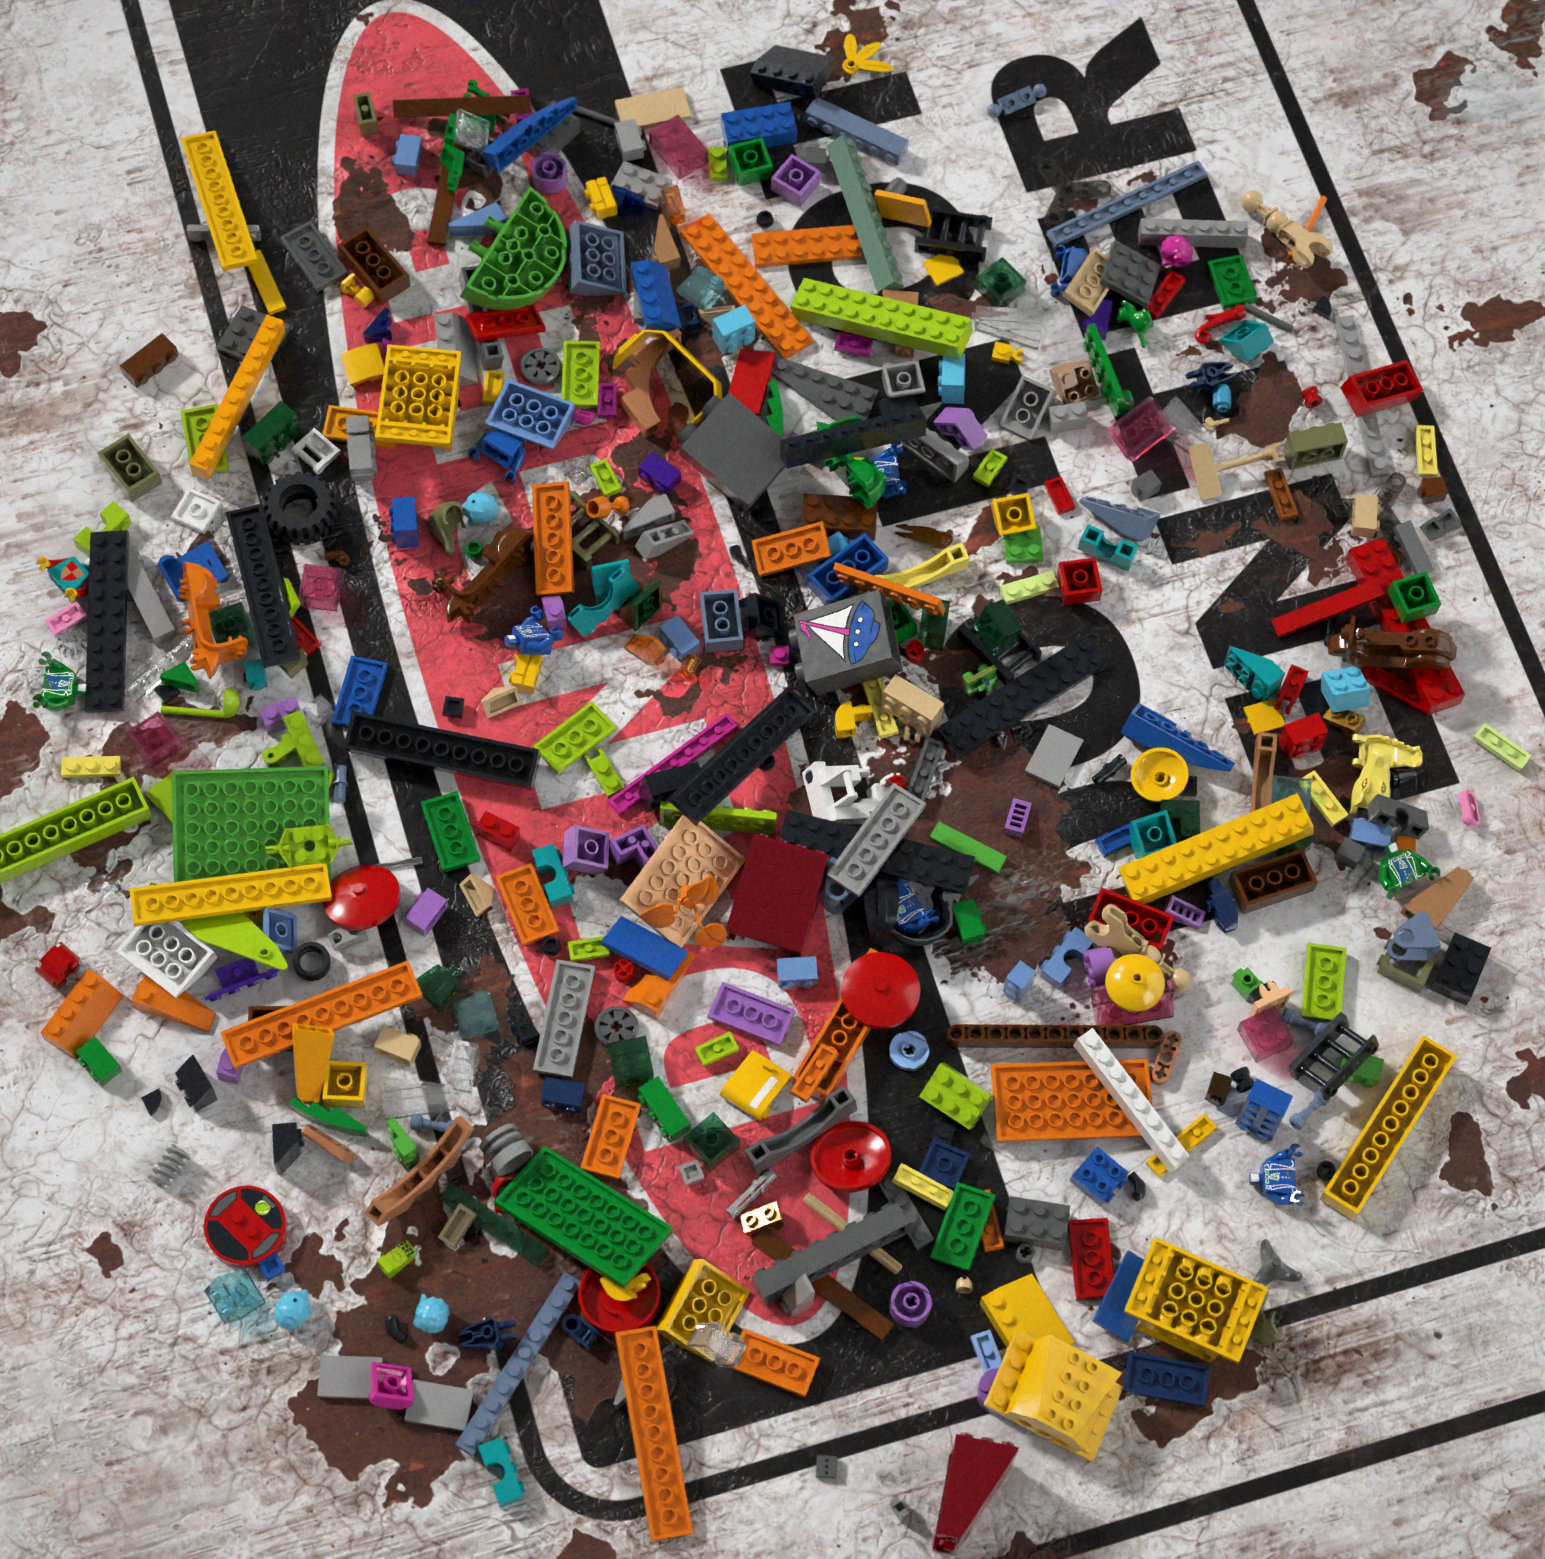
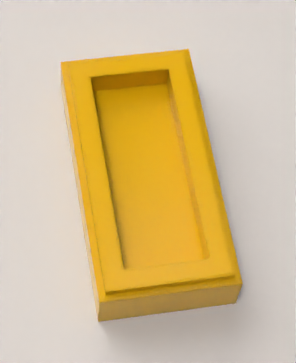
M486 370L483 405L494 406L503 388L504 371Z

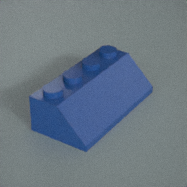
M651 260L632 262L631 277L644 329L666 332L676 328L682 329L666 266Z

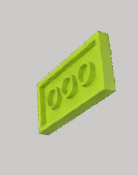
M563 341L561 398L575 403V408H598L600 341Z
M217 404L181 410L189 461L194 456L218 409ZM226 449L213 474L229 471Z
M591 701L533 745V748L540 750L541 758L559 775L614 733L616 726Z
M1307 943L1301 1017L1331 1022L1342 1012L1347 948Z

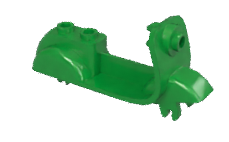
M853 416L834 421L830 424L816 422L817 430L810 433L858 422L863 419L859 416ZM850 454L824 460V465H829V471H834L850 489L849 495H852L853 499L858 498L866 509H870L884 493L885 482L887 481L886 476L877 469L874 461H870L869 458L854 460Z

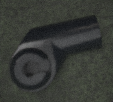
M1133 1171L1127 1177L1134 1185V1192L1131 1194V1197L1135 1201H1140L1141 1198L1144 1199L1146 1196V1184Z
M390 1314L385 1319L387 1334L403 1344L408 1334L398 1329V1316Z

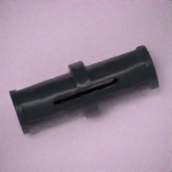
M1118 754L1110 763H1105L1103 768L1091 777L1094 784L1098 782L1096 786L1100 787L1102 783L1108 778L1114 777L1116 772L1127 764L1125 757L1121 759L1122 754Z

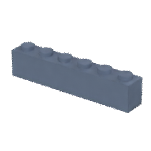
M820 98L814 99L805 112V122L810 126L817 127L825 133L836 137L844 135L852 138L857 148L864 149L874 156L885 159L889 163L899 165L908 151V139Z

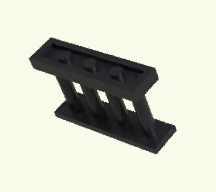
M929 206L928 211L931 222H943L940 239L929 238L932 223L930 227L924 226L922 237L916 236L914 252L945 255L957 259L985 263L987 247H982L985 229L991 230L993 217L937 209ZM950 224L961 225L957 242L947 241ZM967 227L978 228L975 245L964 244Z
M990 602L987 608L988 615L971 628H967L964 624L959 626L957 637L983 664L986 663L989 667L994 665L997 668L996 674L998 679L1006 685L1014 680V672L1031 658L1039 663L1042 652L1038 645L1033 644L1003 614L999 606H995ZM994 619L1001 627L984 641H980L975 634ZM1006 632L1014 639L998 653H992L988 649L989 645ZM1018 645L1027 652L1010 666H1005L1001 662V659Z
M1342 1012L1288 1065L1291 1077L1298 1080L1301 1076L1305 1075L1321 1087L1320 1092L1325 1101L1333 1097L1346 1080L1370 1055L1375 1054L1379 1047L1374 1034L1366 1040L1348 1028L1350 1025L1347 1016ZM1345 1034L1361 1047L1354 1054L1336 1042L1341 1035ZM1328 1048H1332L1348 1059V1061L1340 1068L1322 1054ZM1318 1061L1332 1071L1334 1075L1328 1081H1325L1309 1068Z

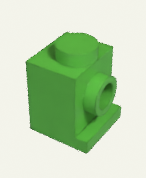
M1248 967L1245 970L1240 968L1232 975L1234 978L1231 985L1246 1001L1250 999L1249 994L1254 989L1259 987L1260 984H1264Z

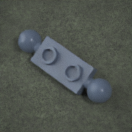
M1037 84L1031 90L1029 85L998 99L999 105L991 104L987 109V113L990 117L997 118L1002 111L1003 115L1006 116L1037 102L1035 97H1044L1047 89L1043 84Z

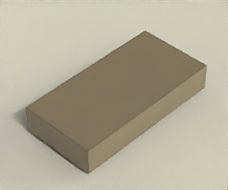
M459 1203L438 1238L456 1249L477 1214L462 1203Z

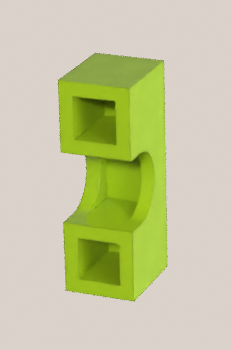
M111 502L100 513L102 522L106 525L104 529L92 531L86 526L73 538L76 548L89 558L91 532L127 530L132 523L129 514L115 502Z
M302 710L282 717L288 734L294 742L302 766H318L324 763Z

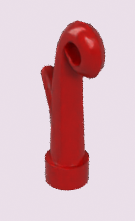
M1240 304L1226 312L1206 314L1205 318L1211 320L1196 330V341L1200 344H1206L1212 339L1211 334L1208 332L1209 330L1246 318L1243 306Z

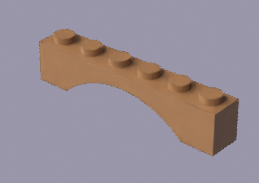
M1258 732L1255 740L1250 813L1271 804L1272 779L1277 746V734Z

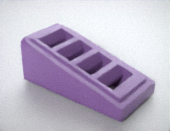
M1013 798L1004 834L1022 838L1032 803ZM1017 804L1027 808L1026 810L1015 807V805ZM1014 811H1017V812L1024 813L1025 815L1023 816V815H1019V814H1016V813H1013V812H1014ZM1012 817L1022 819L1023 821L1014 820ZM1010 823L1020 825L1021 828L1010 825Z
M1173 895L1166 900L1163 908L1164 912L1174 915L1173 921L1198 930L1201 928L1206 914L1205 911ZM1187 911L1190 912L1188 918L1185 917ZM1194 914H1197L1196 921L1192 920Z

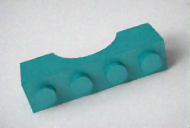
M622 566L608 578L610 591L603 603L594 607H586L579 604L566 616L583 637L593 633L596 626L600 622H605L612 611L619 609L628 597H632L637 593L640 586Z

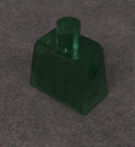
M454 963L447 970L437 964L416 979L423 998L440 1013L459 988L455 977L461 970Z

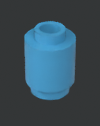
M1219 384L1213 390V408L1218 412H1226L1231 408V390L1225 384Z

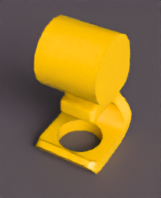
M351 273L341 283L340 289L344 294L354 295V301L362 308H365L375 299V295L369 288H360L358 284L355 285V275Z

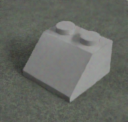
M918 360L882 366V381L885 393L889 398L925 392Z

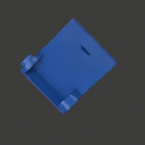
M209 541L176 559L173 555H164L157 564L178 602L186 601L179 598V595H185V593H178L181 586L184 585L180 584V580L183 579L184 562L195 563L207 568L212 572L213 577H216L217 584L229 578Z

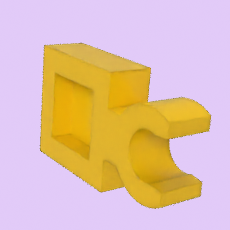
M995 342L991 361L1009 364L1010 360H1013L1016 364H1022L1023 359L1017 356H1024L1025 351L1023 349L1012 350L1013 345Z

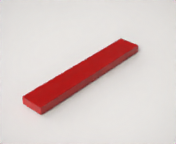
M1376 578L1274 618L1271 621L1278 638L1380 599L1384 597V593Z

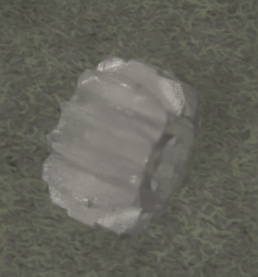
M72 626L70 631L65 628V634L59 633L60 639L56 643L59 646V652L63 653L65 658L71 656V659L74 660L76 655L81 658L82 652L87 653V634L83 633L81 628L76 630Z

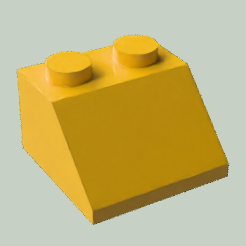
M1029 493L992 500L991 509L994 523L1000 536L1036 529Z

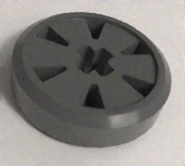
M535 348L527 352L521 360L522 376L532 385L547 386L555 382L560 375V359L552 350Z
M613 1006L606 1008L598 1015L595 1022V1034L598 1041L606 1048L613 1050L627 1048L635 1041L638 1035L636 1016L625 1007ZM614 1024L622 1027L619 1028L618 1032H615V1029H611V1027H614Z

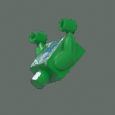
M49 652L41 653L46 660L40 658L38 660L39 664L49 665L45 668L42 693L36 694L32 698L37 700L33 703V707L39 708L42 706L45 709L58 712L69 705H74L76 695H86L87 684L78 683L76 673L58 660L51 659L52 656Z
M1396 842L1385 845L1389 856L1380 860L1378 880L1384 890L1387 891V899H1392V893L1398 898L1399 888L1426 876L1427 872L1428 878L1431 881L1435 880V876L1432 873L1440 876V869L1435 866L1432 867L1427 860L1410 849L1399 851Z

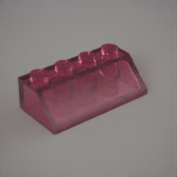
M1163 973L1165 988L1161 999L1152 1008L1140 1012L1128 1011L1117 1006L1109 997L1105 984L1092 986L1091 1002L1095 1024L1133 1025L1174 1017V987L1168 973Z

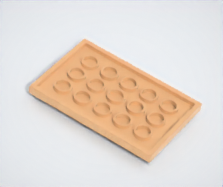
M682 815L619 901L639 918L642 912L659 904H671L674 910L677 898H680V888L684 885H692L701 881L710 874L717 882L720 896L746 858L703 822L695 826L687 817ZM680 904L678 913L674 915L675 921L672 925L660 929L650 927L663 938L683 947L699 924L693 907L686 908ZM696 904L701 921L713 904Z

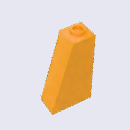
M293 1023L292 1037L296 1094L303 1103H319L335 1035L330 1028Z

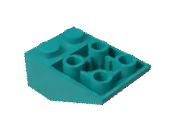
M1233 646L1229 647L1224 662L1226 669L1238 677L1239 682L1243 686H1247L1255 698L1264 702L1280 689L1285 672L1272 660Z

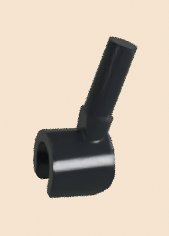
M739 545L730 546L731 557L738 556L745 569L748 568L749 565L742 555L741 547Z

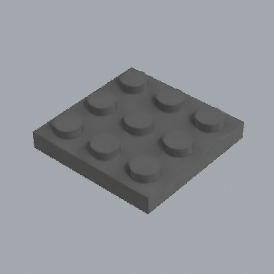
M1115 240L1111 245L1099 283L1146 308L1149 305L1161 265Z
M241 305L217 344L216 350L239 361H243L266 315ZM284 323L286 332L277 350L279 349L280 345L282 344V342L284 341L285 337L291 329L290 325L287 323Z

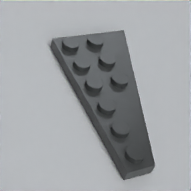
M778 356L775 358L771 375L784 385L790 386L797 391V394L801 397L807 398L812 405L830 418H835L836 420L859 416L863 420L869 418L879 390Z

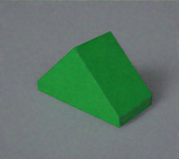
M185 661L160 674V680L164 686H175L178 689L196 693L200 691L198 682Z

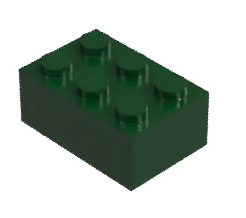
M282 401L275 405L242 437L246 456L262 468L266 464H270L279 452L285 450L291 440L299 436L301 431L297 413Z

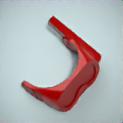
M517 1175L496 1176L494 1178L495 1182L492 1183L494 1200L499 1196L502 1187L512 1182ZM494 1205L497 1214H507Z

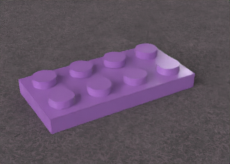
M722 982L707 1015V1019L781 1047L794 1017L795 1010Z

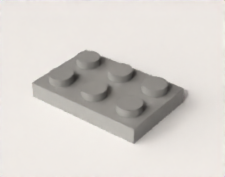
M623 161L610 185V189L613 194L658 211L672 185V179Z

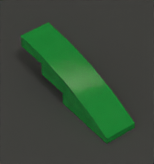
M773 380L768 382L770 398L767 399L769 416H766V424L783 438L781 397L776 381Z
M294 1097L288 1103L292 1111L323 1127L356 1136L367 1137L369 1135L367 1127L336 1106L329 1112L316 1102H313L308 1107Z

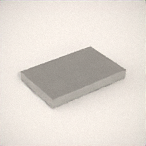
M1049 724L1024 773L1059 789L1083 743V739Z
M321 1355L317 1397L369 1399L371 1363H383V1357Z
M419 1380L412 1381L414 1402L406 1409L405 1422L462 1432L465 1430L468 1424L474 1390Z

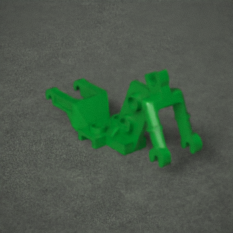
M470 79L468 81L467 92L473 93L477 97L490 96L488 92H484L478 87V83L475 80ZM464 93L463 97H472V95ZM450 113L440 154V162L449 172L447 192H456L457 182L462 176L465 153L454 147L457 135L493 133L496 119L504 125L506 119L502 116L509 119L511 114L457 116Z

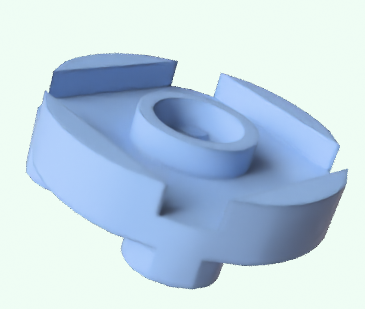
M915 1031L897 1034L892 1039L889 1048L891 1061L898 1068L911 1072L922 1067L929 1055L926 1039ZM912 1047L914 1054H905L904 1048Z

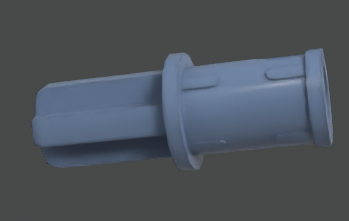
M344 765L335 766V781H333L334 802L338 804L345 802L346 787L348 786V782H346L347 767Z

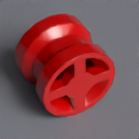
M1316 386L1308 387L1300 394L1302 399H1305L1304 404L1306 408H1314L1323 401L1322 397L1318 395L1319 390Z
M918 640L909 641L905 649V658L910 663H918L923 659L924 645Z
M627 959L618 960L614 965L616 980L622 983L630 981L634 975L633 964Z

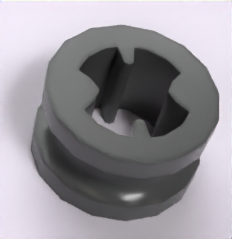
M1026 1243L1021 1244L1016 1251L1017 1260L1023 1264L1030 1263L1035 1255L1034 1248ZM1024 1249L1029 1250L1028 1254L1030 1253L1031 1256L1027 1255L1026 1258H1023V1254H1020V1252H1023Z

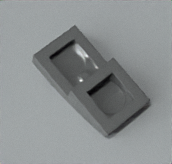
M1449 508L1438 517L1434 516L1419 528L1428 540L1432 542L1461 525V521Z

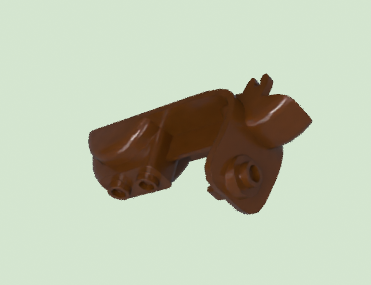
M506 528L498 531L493 541L482 550V560L487 564L464 590L459 591L451 585L455 581L454 576L450 579H445L447 576L446 570L442 573L439 570L434 571V579L431 582L432 588L438 594L442 593L448 601L446 606L448 623L460 616L466 623H471V619L468 616L475 618V613L472 610L481 605L490 594L495 596L496 591L494 589L496 587L501 589V582L515 566H522L520 560L525 562L524 556L530 550L531 543L534 540L533 532L522 528Z
M1352 615L1350 624H1346L1345 628L1341 629V633L1330 637L1328 653L1332 656L1342 657L1343 662L1361 667L1445 670L1449 668L1450 661L1456 659L1457 646L1454 644L1450 634L1432 628H1421L1405 633L1364 631L1362 628L1355 627V616Z

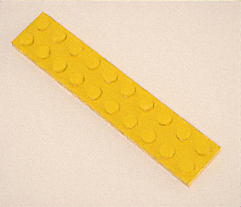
M216 131L181 138L222 271L258 264V258Z
M326 863L129 888L134 927L263 910L265 907L272 909L332 900Z

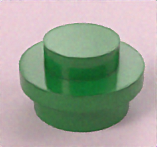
M471 541L466 545L465 553L467 557L478 559L482 556L483 546L481 543Z

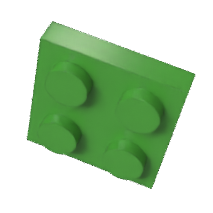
M1037 525L1034 530L1003 535L1006 564L1043 562L1040 525Z

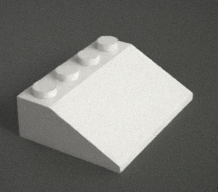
M175 921L137 926L116 950L118 954L175 998L202 977L218 959L213 950Z

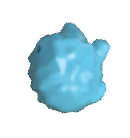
M472 493L462 504L464 516L469 518L467 522L470 526H474L476 523H491L498 516L499 505L496 498L490 494Z
M306 1289L283 1293L279 1302L276 1303L274 1319L281 1328L289 1331L297 1329L312 1314V1307L309 1305V1293Z
M422 1294L416 1309L413 1326L429 1334L442 1331L448 1322L449 1305L441 1298L437 1299L433 1296L427 1299L426 1295Z

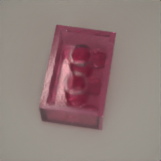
M679 115L649 131V144L679 180L708 164V150Z
M1149 396L1106 431L1125 458L1133 462L1175 430L1176 427L1159 403Z

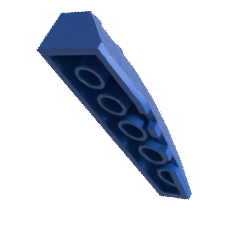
M571 97L548 106L523 119L505 133L500 134L497 140L487 145L482 151L484 161L499 174L577 109L576 99Z
M1138 703L1130 713L1121 730V733L1127 739L1136 740L1146 749L1168 748L1177 752L1190 765L1230 772L1235 765L1233 761L1218 751H1210L1207 744L1202 740L1195 741L1192 739L1191 733L1187 730L1182 732L1177 729V724L1141 703Z

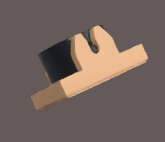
M1269 980L1267 983L1260 984L1259 987L1254 989L1249 994L1253 1003L1248 1015L1251 1021L1258 1020L1285 1007L1292 994L1290 987L1279 990L1276 983Z

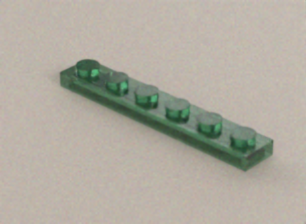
M450 1183L439 1197V1201L454 1211L459 1203L477 1214L472 1222L474 1225L537 1268L549 1253V1249L453 1183Z

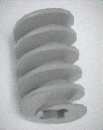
M171 1144L172 1147H167L166 1151L168 1154H162L164 1161L159 1160L157 1162L159 1167L152 1169L154 1174L148 1175V1178L162 1189H166L165 1185L172 1187L169 1179L176 1180L177 1177L174 1175V1172H182L178 1166L185 1167L186 1164L183 1159H191L183 1149L174 1144Z

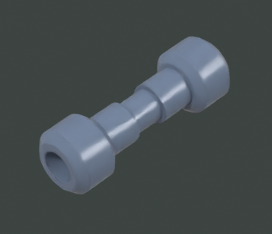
M1285 1008L1280 1019L1281 1022L1287 1025L1293 1023L1297 1026L1305 1027L1307 1030L1314 1032L1315 1036L1328 1025L1323 1022L1308 1021L1295 1014V1010Z
M1319 1089L1314 1094V1099L1306 1108L1299 1113H1294L1289 1118L1291 1126L1296 1130H1301L1306 1125V1120L1320 1106H1326L1331 1101V1097L1325 1101Z
M413 1114L409 1127L415 1131L433 1129L445 1133L453 1121L449 1120L447 1123L434 1122L429 1119H423L422 1115Z

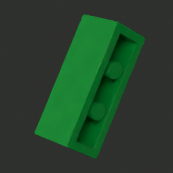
M659 1076L638 1088V1101L643 1107L646 1105L649 1110L648 1115L653 1123H658L660 1126L659 1132L664 1139L668 1138L671 1143L691 1130L690 1122Z

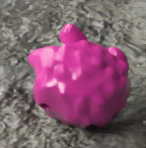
M1183 236L1167 237L1162 242L1160 249L1164 259L1162 266L1172 265L1180 268L1191 263L1193 247L1190 242Z

